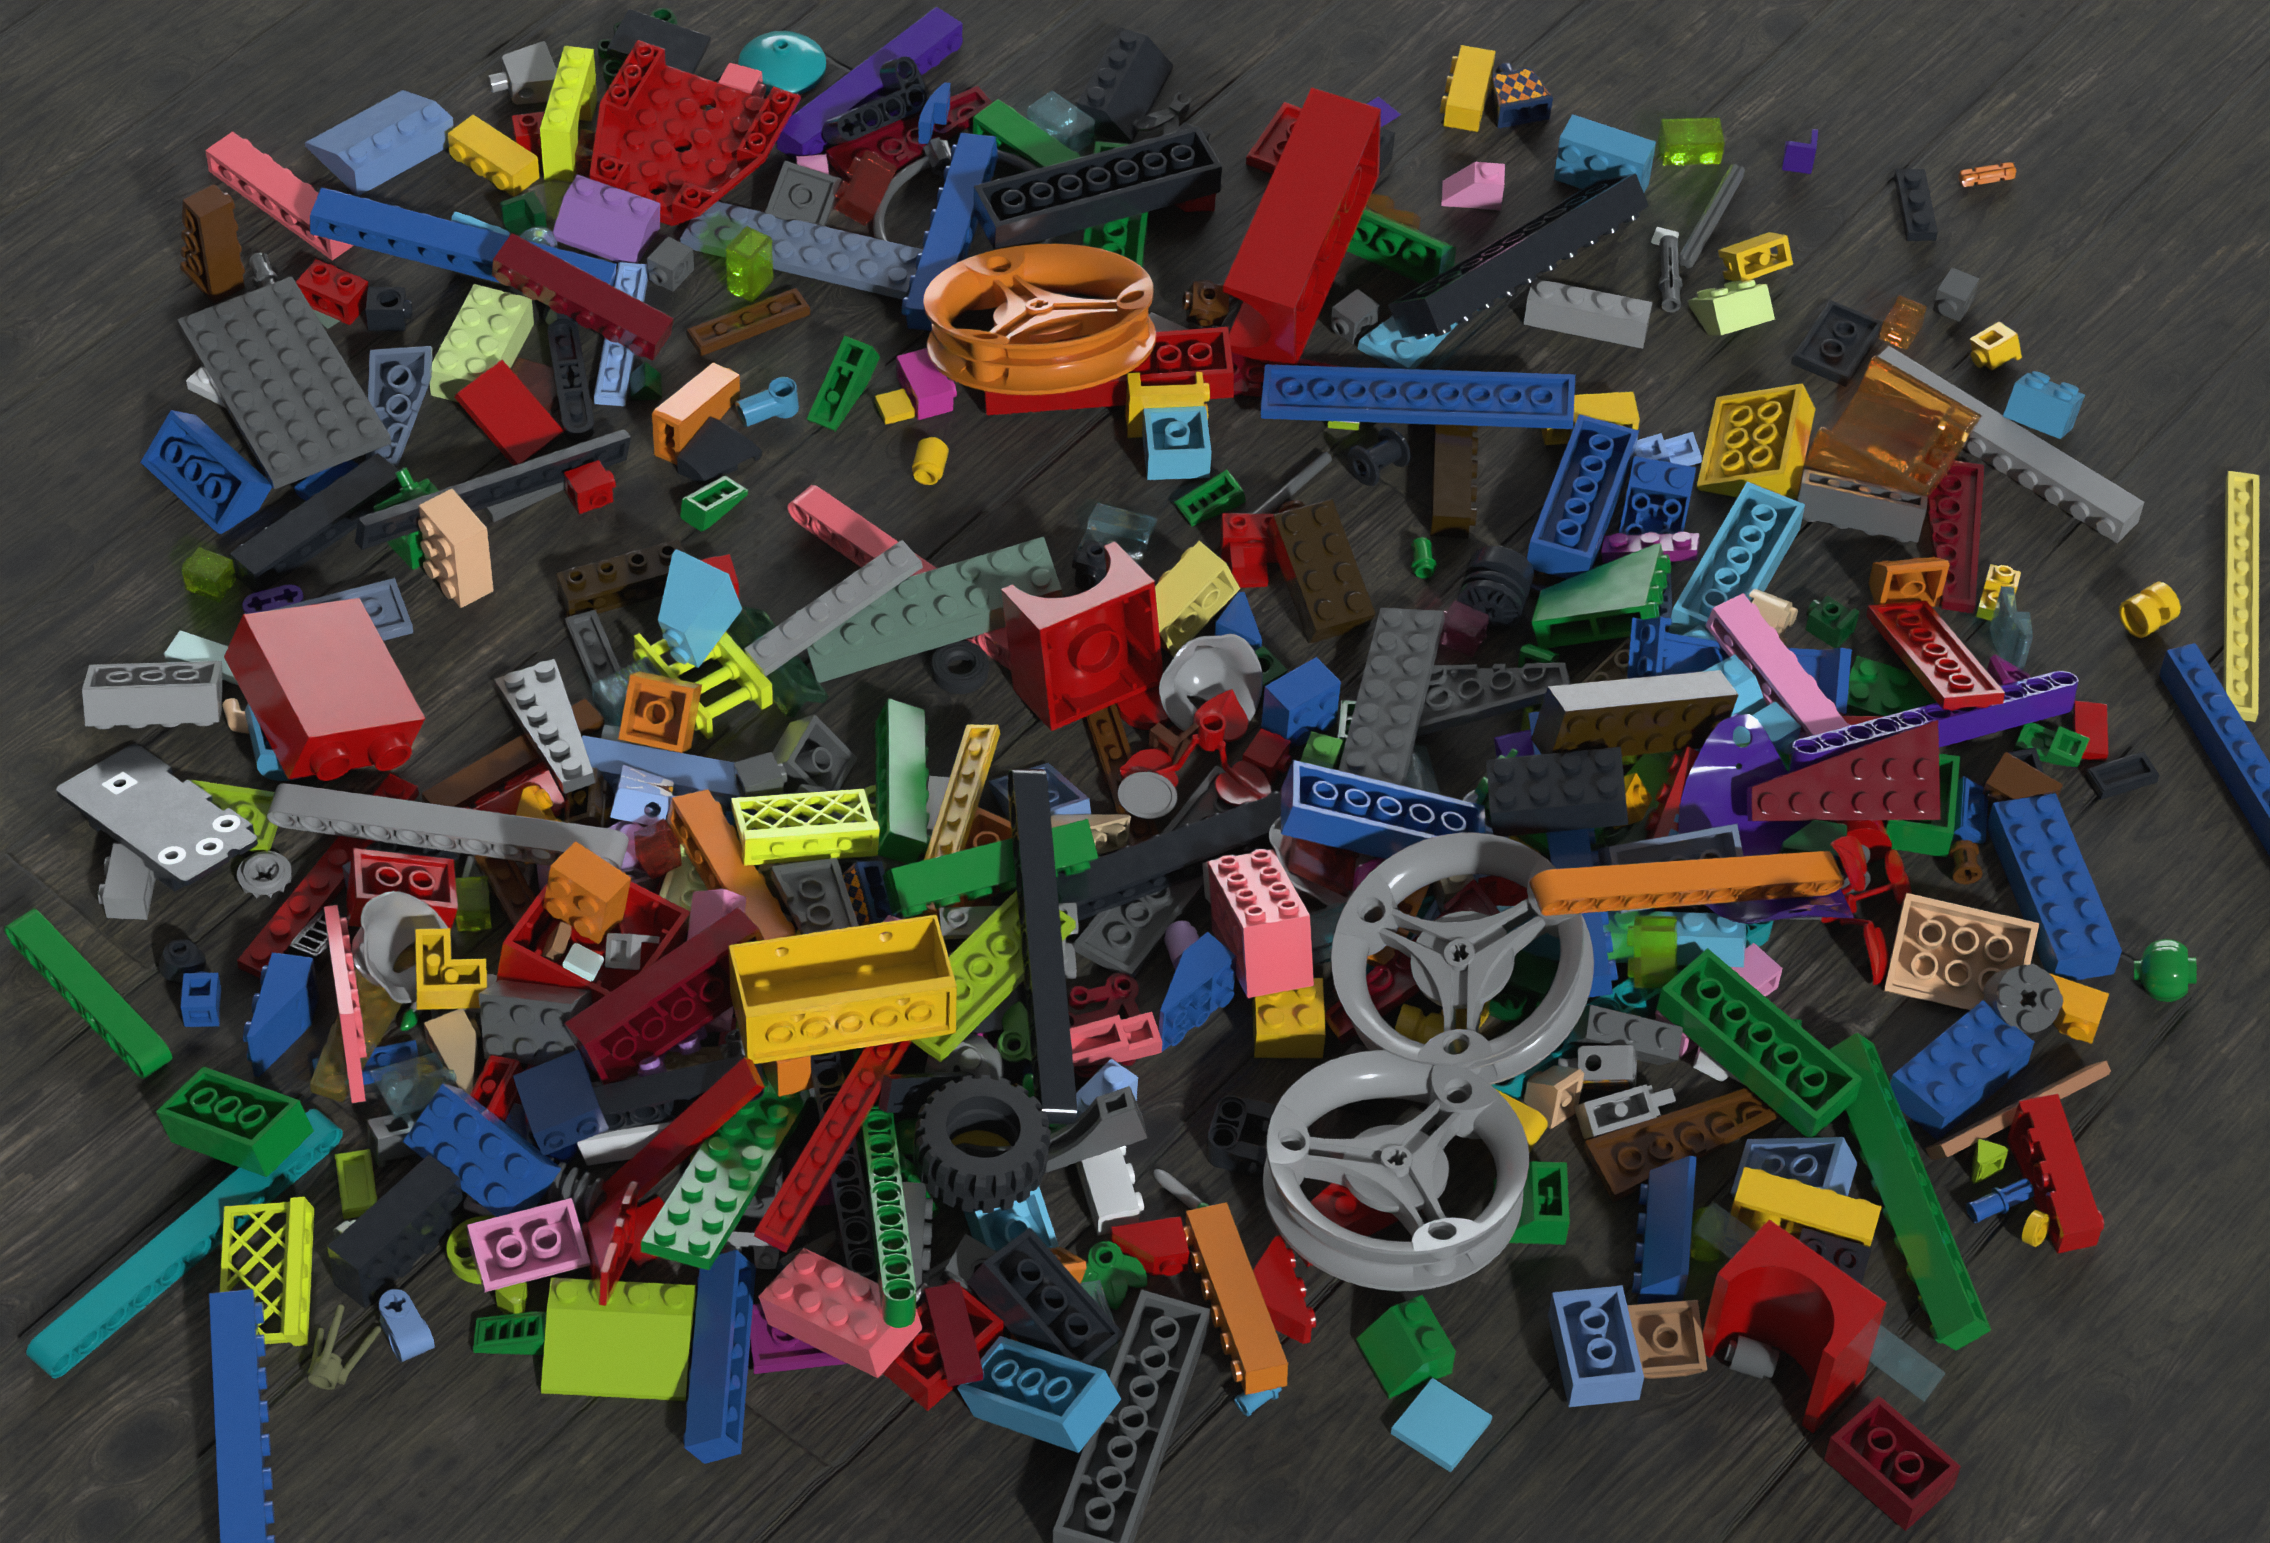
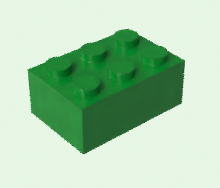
M1939 753L1940 820H1884L1883 824L1891 840L1892 849L1947 858L1954 835L1960 764L1959 756Z

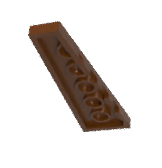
M1745 1088L1586 1140L1583 1149L1612 1202H1616L1640 1190L1641 1183L1647 1184L1650 1170L1687 1156H1696V1160L1779 1118L1781 1115L1753 1091Z

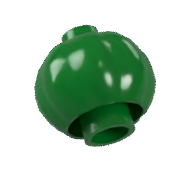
M2159 939L2146 947L2141 960H2134V981H2141L2145 992L2153 999L2163 1002L2179 1000L2188 993V984H2196L2197 982L2196 957H2188V948L2179 941Z

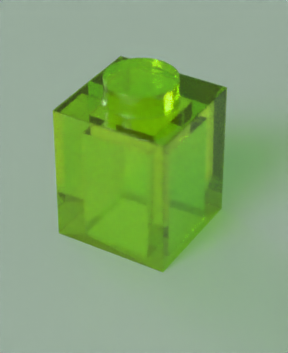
M198 547L195 553L188 557L182 566L186 590L219 603L236 581L232 559Z
M488 876L455 878L458 903L456 913L457 930L478 931L481 929H492Z

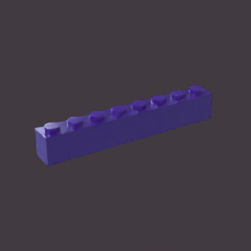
M938 7L934 8L792 115L777 139V149L795 161L796 156L820 155L823 150L831 145L824 139L822 133L823 125L827 120L886 95L880 78L882 64L907 56L914 60L922 76L932 67H936L949 54L961 47L963 42V23ZM846 125L841 127L842 131L848 130Z

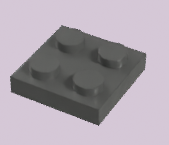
M784 161L765 214H771L775 218L782 220H797L826 227L842 179Z

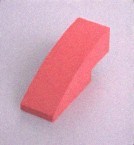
M1152 1012L1123 1020L1117 1015L1070 1028L1073 1066L1103 1065L1110 1059L1118 1063L1162 1053V1039Z

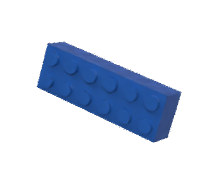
M1579 414L1530 540L1527 560L1532 565L1533 570L1565 579H1570L1592 570L1634 459L1639 430Z
M1293 760L1281 788L1282 835L1383 859H1388L1410 845L1441 835L1454 833L1486 834L1484 805Z
M2056 793L1993 803L1987 822V830L2024 920L2039 923L2035 947L2045 971L2070 981L2114 974L2122 949Z

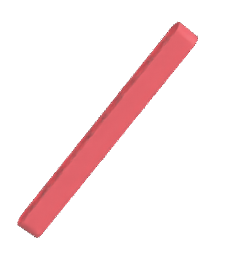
M816 485L809 486L787 506L788 512L794 521L861 568L898 543L897 540ZM916 554L921 560L923 568L911 576L937 568ZM1006 627L965 639L980 646L988 656L1011 671Z

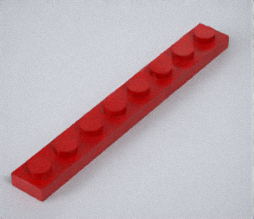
M390 773L372 796L414 801L419 796L418 786ZM339 836L237 960L238 968L260 978L263 966L269 965L272 952L289 955L288 947L293 939L323 907L329 906L345 887L342 866L351 861L353 848L365 849V847L375 841Z
M912 1040L865 1047L756 1228L754 1237L785 1253L787 1252L881 1094L884 1075L893 1074Z

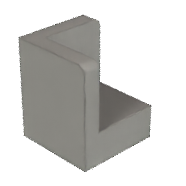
M607 933L605 968L640 970L641 943L659 944L660 937Z

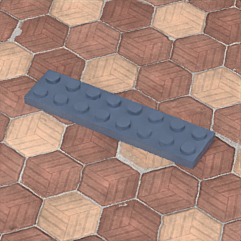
M716 202L702 215L691 219L680 238L681 243L693 248L695 251L898 299H904V297L909 296L910 277L916 274L918 253L923 252V249L812 223L775 218L771 214H765V212L722 202Z

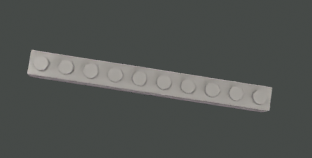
M1888 346L1867 366L1863 387L1917 419L1923 425L1943 435L1946 439L1956 443L1972 455L1990 464L1998 471L2011 477L2024 487L2037 493L2050 503L2071 514L2074 518L2097 530L2100 534L2118 543L2139 522L2144 501L2010 419L2003 417L1997 411L1892 347Z

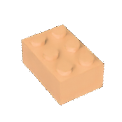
M453 489L420 504V520H418V525L423 536V541H421V547L425 553L423 567L427 575L431 579L435 578L440 583L444 595L448 599H453L460 608L493 592L486 526Z

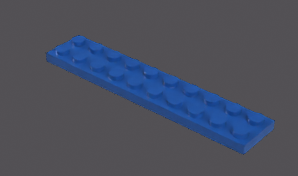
M1265 365L1261 419L1573 429L1575 375Z

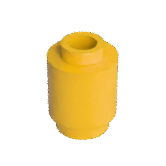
M929 437L922 439L918 443L912 471L915 480L921 484H936L943 475L949 449L939 438Z

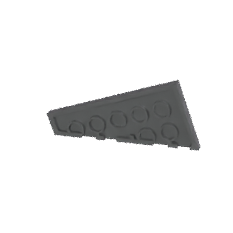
M1526 663L1523 668H1507L1506 664H1494L1493 668L1478 669L1477 665H1434L1416 737L1543 703L1548 686L1570 684L1565 663Z

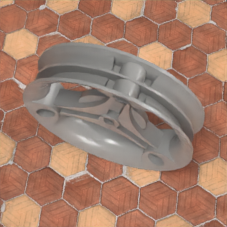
M1454 833L1429 838L1410 845L1383 861L1370 872L1353 892L1341 913L1333 938L1331 954L1333 980L1339 1000L1369 1051L1386 1050L1393 1055L1421 1064L1465 1068L1490 1085L1513 1078L1531 1069L1550 1055L1566 1039L1578 1022L1590 995L1594 973L1592 941L1582 914L1542 915L1530 887L1529 881L1533 876L1545 870L1557 868L1535 850L1509 838L1485 833ZM1465 874H1483L1505 878L1527 888L1528 898L1516 906L1492 916L1472 911H1461L1442 916L1435 921L1407 915L1401 912L1398 904L1406 897L1430 883ZM1533 916H1536L1532 920L1528 921L1527 923L1523 924L1522 926L1507 934L1508 931L1512 930L1513 928L1517 927L1518 925L1522 924L1523 922L1527 921ZM1401 927L1418 935L1417 941L1413 942L1396 934L1398 928ZM1545 933L1560 940V961L1555 979L1546 997L1537 1009L1520 1025L1498 1038L1487 1041L1484 1036L1479 1034L1481 1012L1484 1003L1495 997L1508 982L1514 967V956L1530 942ZM1386 945L1399 950L1411 958L1412 974L1419 989L1429 1000L1443 1007L1444 1032L1436 1035L1426 1044L1411 1040L1391 1028L1381 1017L1372 1002L1366 981L1367 958L1382 950ZM1467 1008V1030L1456 1029V1009Z
M1386 1050L1358 1052L1328 1061L1303 1075L1286 1091L1273 1112L1267 1133V1158L1263 1174V1191L1267 1210L1275 1227L1291 1248L1309 1263L1331 1276L1359 1286L1379 1290L1417 1291L1432 1289L1454 1283L1478 1272L1502 1252L1516 1231L1521 1216L1523 1188L1529 1168L1527 1138L1519 1118L1505 1098L1488 1082L1465 1068L1421 1064L1403 1059ZM1391 1098L1415 1101L1427 1105V1109L1402 1126L1383 1125L1373 1127L1360 1133L1354 1139L1310 1137L1307 1130L1310 1125L1327 1112L1361 1100ZM1435 1124L1438 1125L1439 1128L1431 1136L1426 1134ZM1455 1135L1469 1139H1482L1493 1157L1497 1170V1183L1493 1198L1482 1214L1474 1221L1463 1218H1446L1437 1200L1445 1190L1449 1173L1448 1160L1443 1149ZM1304 1178H1310L1347 1187L1365 1205L1376 1210L1392 1213L1411 1234L1412 1242L1370 1238L1337 1225L1323 1216L1309 1202L1299 1185ZM1422 1209L1429 1223L1424 1224L1417 1212L1418 1210Z

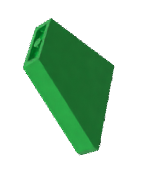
M1661 543L1651 545L1541 590L1532 619L1538 647L1552 648L1630 637L1632 618L1645 620L1659 617L1658 608L1659 605L1663 604L1662 592L1663 589L1667 588V574L1671 573L1670 558L1668 554L1664 555Z

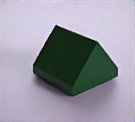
M646 362L630 374L631 401L662 400L661 373Z

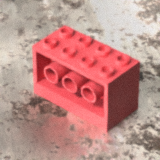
M1259 849L1250 854L1239 856L1226 855L1217 860L1208 861L1212 931L1216 939L1237 956L1236 977L1247 998L1314 986L1310 915L1274 850Z

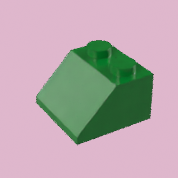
M1423 1295L1390 1307L1356 1338L1358 1348L1388 1399L1427 1384L1432 1378L1437 1380L1452 1374L1456 1351Z

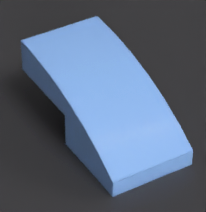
M1693 432L1666 440L1663 439L1662 433L1637 440L1635 450L1637 457L1686 466L1702 462L1701 453Z

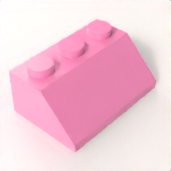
M572 1198L467 1225L469 1247L477 1275L485 1292L591 1265Z

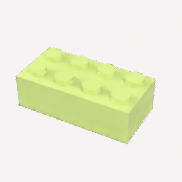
M474 284L432 362V377L429 383L431 396L458 402L454 398L455 395L499 361L503 360L511 369L534 325L532 299Z

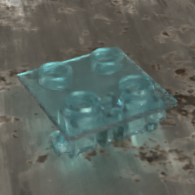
M435 1052L370 1070V1075L394 1118L425 1110L442 1083L455 1087L453 1083L457 1082L454 1069L447 1070L446 1067H443Z

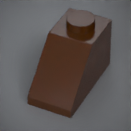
M2005 752L1987 780L1982 794L1987 796L1986 798L1991 804L2056 793L2058 798L2063 784Z

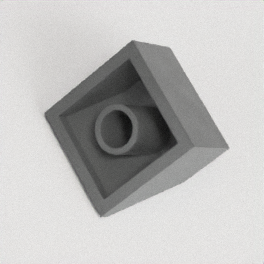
M815 714L790 722L772 752L777 764L782 763L785 768L787 782L783 783V790L788 794H795L801 784L824 787L827 791H839L857 760V757Z

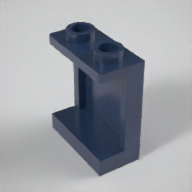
M579 1049L513 1076L530 1128L542 1155L561 1150L608 1130L607 1122L591 1083L590 1074Z

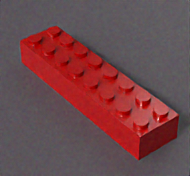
M1228 327L1156 332V342L1151 354L1129 373L1140 372L1141 386L1194 385L1195 373L1202 372L1203 383H1209L1210 399L1234 398V371ZM1082 337L1067 338L1063 340L1054 341L1051 343L1074 340ZM1127 374L1094 387L1065 393L1013 395L985 391L986 414L999 415L1126 405Z

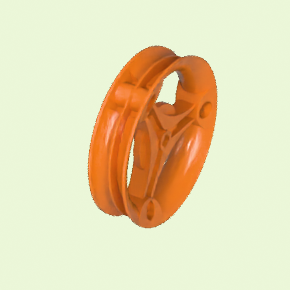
M1031 244L1007 247L975 255L941 272L931 281L925 291L924 310L928 319L932 322V331L927 340L929 359L939 372L955 382L975 389L1001 394H1056L1086 389L1109 382L1138 367L1147 359L1155 346L1156 329L1148 313V308L1154 296L1152 279L1136 262L1117 253L1089 246ZM1054 293L1079 294L1104 300L1074 298ZM998 307L993 314L994 328L989 332L973 329H956L951 325L955 319L968 310H984ZM1086 336L1074 340L1051 343L1054 341L1063 340L1067 338Z

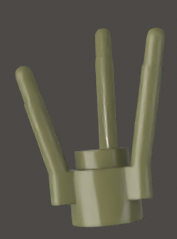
M339 1304L322 1353L324 1329H317L311 1365L307 1375L309 1382L321 1389L332 1390L337 1383L344 1385L350 1371L381 1332V1327L376 1326L346 1365L342 1367V1359L331 1352L345 1308L343 1304Z

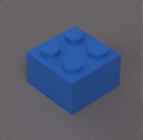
M1315 657L1266 685L1261 727L1266 731L1279 734L1284 739L1289 740L1290 749L1305 744L1309 739L1311 731L1316 733L1324 732L1332 728L1336 723L1341 681Z

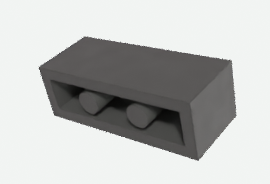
M1588 1005L1585 1006L1578 1022L1569 1033L1568 1043L1577 1046L1633 1045L1637 1060L1663 1065L1678 1061L1683 1027Z

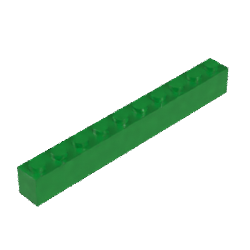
M1855 1033L1829 1049L1830 1052L1862 1078L1856 1100L1844 1110L1851 1121L1848 1123V1127L1852 1135L1860 1143L1862 1150L1859 1151L1863 1163L1872 1173V1187L1883 1200L1885 1205L1882 1208L1883 1214L1889 1224L1893 1226L1897 1235L1894 1237L1895 1244L1906 1257L1908 1262L1906 1266L1907 1274L1917 1285L1920 1295H1918L1919 1304L1929 1314L1932 1322L1930 1331L1938 1343H1943L1957 1351L1990 1332L1991 1328L1874 1043L1859 1033Z

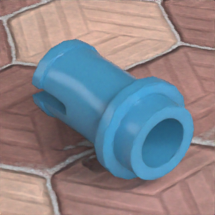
M1282 1388L1245 1395L1243 1392L1236 1396L1234 1401L1239 1410L1248 1417L1269 1399H1277L1278 1393L1282 1391Z

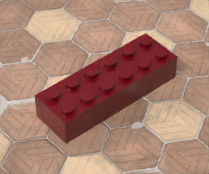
M737 907L565 1022L564 1024L577 1049H579L586 1067L601 1085L623 1081L640 1068L638 1063L641 1060L651 1056H660L731 1008L733 1002L730 993L729 945L764 940L759 927Z

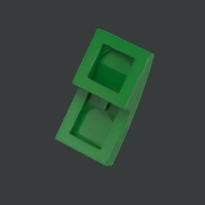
M2032 722L2024 724L2013 751L2036 747L2040 761L2062 766L2078 767L2090 738L2061 726L2055 732Z

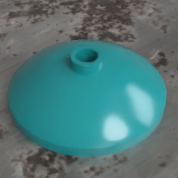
M773 31L762 34L747 43L739 55L738 65L762 71L763 84L766 85L765 95H769L773 86L799 95L811 90L822 80L826 71V57L822 48L807 36L791 31Z

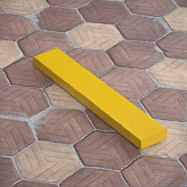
M966 725L924 860L965 849L1000 736L998 725Z

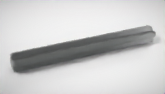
M1732 164L1729 167L1679 255L1680 266L1691 268L1695 264L1744 177L1745 169L1743 166Z

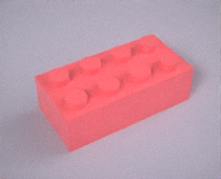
M803 1248L759 1295L769 1325L876 1378L881 1376L922 1330L917 1309L915 1321L911 1325L903 1328H894L887 1325L882 1317L878 1283L806 1248Z

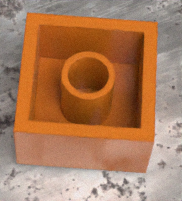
M640 671L631 674L618 739L679 753L691 749L702 685Z
M575 841L550 866L543 908L553 917L561 919L575 928L580 935L588 937L599 944L607 936V933H610L623 920L631 877Z

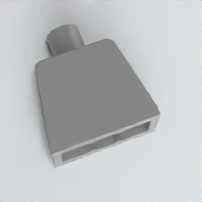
M543 41L503 55L501 58L503 72L488 75V82L492 93L508 89L513 103L528 104L548 102L557 70L546 42Z

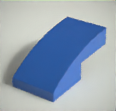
M943 83L927 100L919 119L920 144H928L929 140L932 139L934 124H947L950 109L951 83Z

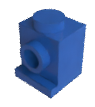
M204 971L183 973L181 1012L184 1026H219L221 999L219 974Z

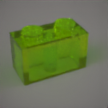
M1720 118L1661 119L1658 144L1662 164H1721L1725 142Z
M746 226L726 247L728 291L738 297L754 302L773 281L771 237Z

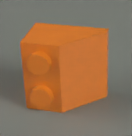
M1929 557L1873 563L1868 584L1875 605L1927 601L1932 607L1939 606L1950 566L1948 560Z

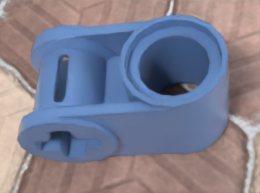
M397 1289L385 1292L379 1299L380 1325L398 1361L404 1362L435 1348L431 1331L424 1319L419 1315L410 1296L406 1292Z

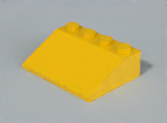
M1803 383L1716 397L1697 482L1698 490L1738 497L1745 484L1750 482L1790 499L1797 498L1815 413V407Z

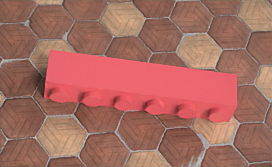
M231 132L205 150L210 173L332 261L354 246L310 234V213L319 193L309 183H304L295 177L289 169L283 168L274 162L268 154H263L253 147L247 139H242L234 132Z

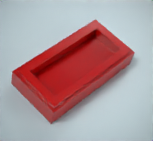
M2075 701L2073 708V732L2090 738L2081 759L2106 761L2108 757L2107 704Z

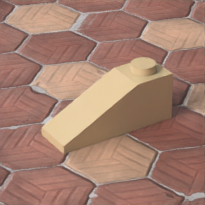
M457 1009L424 1023L426 1042L449 1085L461 1088L470 1095L477 1081V1038L481 1037V1033L475 1019H468L463 1009Z

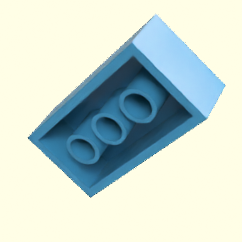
M999 1336L980 1360L984 1373L983 1380L960 1384L957 1388L974 1417L1078 1453L1121 1400L1105 1370Z

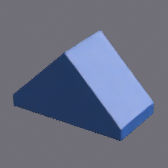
M1238 592L1217 620L1215 636L1226 634L1238 635L1245 639L1255 651L1261 648L1262 638L1245 592Z

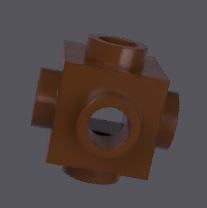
M1210 280L1193 281L1188 292L1184 291L1182 297V310H1186V321L1195 322L1199 326H1221L1229 312V294L1223 292V285L1214 284Z

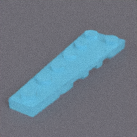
M1391 316L1359 340L1358 350L1393 369H1416L1450 332L1435 337L1432 333L1419 340H1416L1415 336L1402 338L1393 316ZM1457 324L1451 325V329L1453 330Z

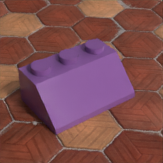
M577 175L564 195L552 233V240L618 263L638 264L660 229V203Z

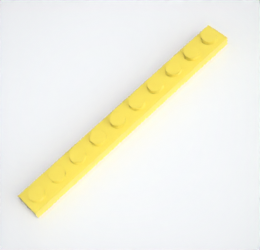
M2228 471L2225 494L2224 690L2242 719L2256 722L2258 717L2259 475Z

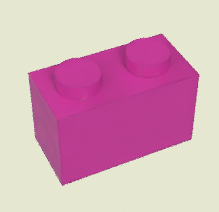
M927 348L896 356V377L902 389H905L918 420L953 411V397L957 396L954 381L948 379L933 366L929 359Z

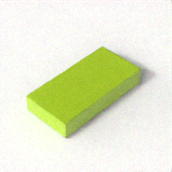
M370 1149L335 1154L343 1219L360 1217L377 1202Z

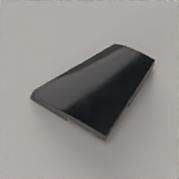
M710 416L677 456L678 474L700 484L707 485L717 480L722 474H730L738 470V464L749 458H753L755 461L759 460L762 456V450L732 427Z

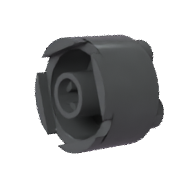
M2034 964L2020 965L1997 972L1987 981L1983 991L1984 1001L1993 1008L1999 1018L2011 1027L2016 1026L2024 1034L2038 1032L2050 1026L2063 1005V996L2054 978L2047 971Z

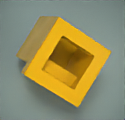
M1997 322L1970 338L1971 358L1979 368L1985 365L1993 370L2012 358L2015 360L2022 358L2018 334L2001 322Z

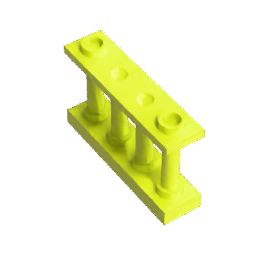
M727 632L723 634L703 661L705 662L710 658L713 660L717 659L723 665V668L695 683L702 685L701 694L728 679L736 680L742 688L705 708L699 702L694 730H700L707 739L713 737L712 718L746 700L754 701L761 710L773 704L772 683L762 674ZM640 633L634 636V659L639 667H645L650 674L680 680L677 676L695 667L690 663L681 664L678 661L668 666L659 656L670 650L665 639L650 646Z

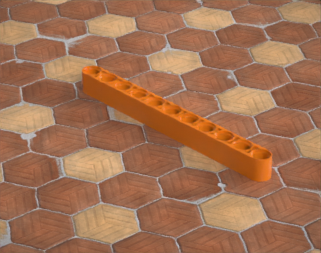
M1830 851L1551 869L1533 876L1529 884L1541 914L1551 916L1823 896L1834 893L1843 887L1844 879L1833 854Z

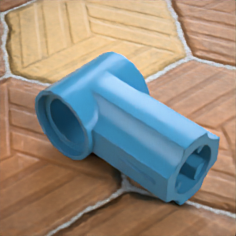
M788 377L776 378L769 384V389L735 402L740 420L747 427L773 416L790 418L799 410L797 386Z

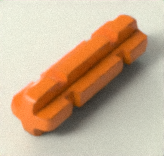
M2006 162L2001 163L2000 167L1998 164L1976 167L1974 171L1971 168L1964 169L1959 172L1958 180L1962 187L1974 186V183L1982 185L2000 182V178L2003 181L2012 180L2015 178L2016 168L2014 163Z

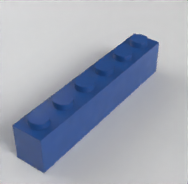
M738 1250L718 1255L710 1270L700 1268L697 1279L698 1295L697 1306L694 1311L695 1329L694 1338L692 1339V1363L689 1371V1398L686 1403L687 1420L683 1439L684 1448L704 1464L741 1454L756 1266Z

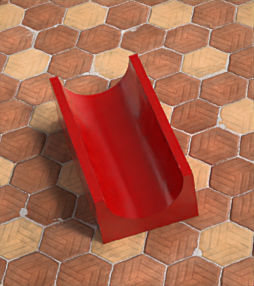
M1311 87L1223 285L1224 293L1243 301L1229 333L1231 352L1271 365L1297 366L1379 178L1380 108Z

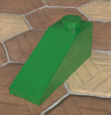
M844 335L807 417L809 422L836 432L868 385L880 359L879 354L872 346Z

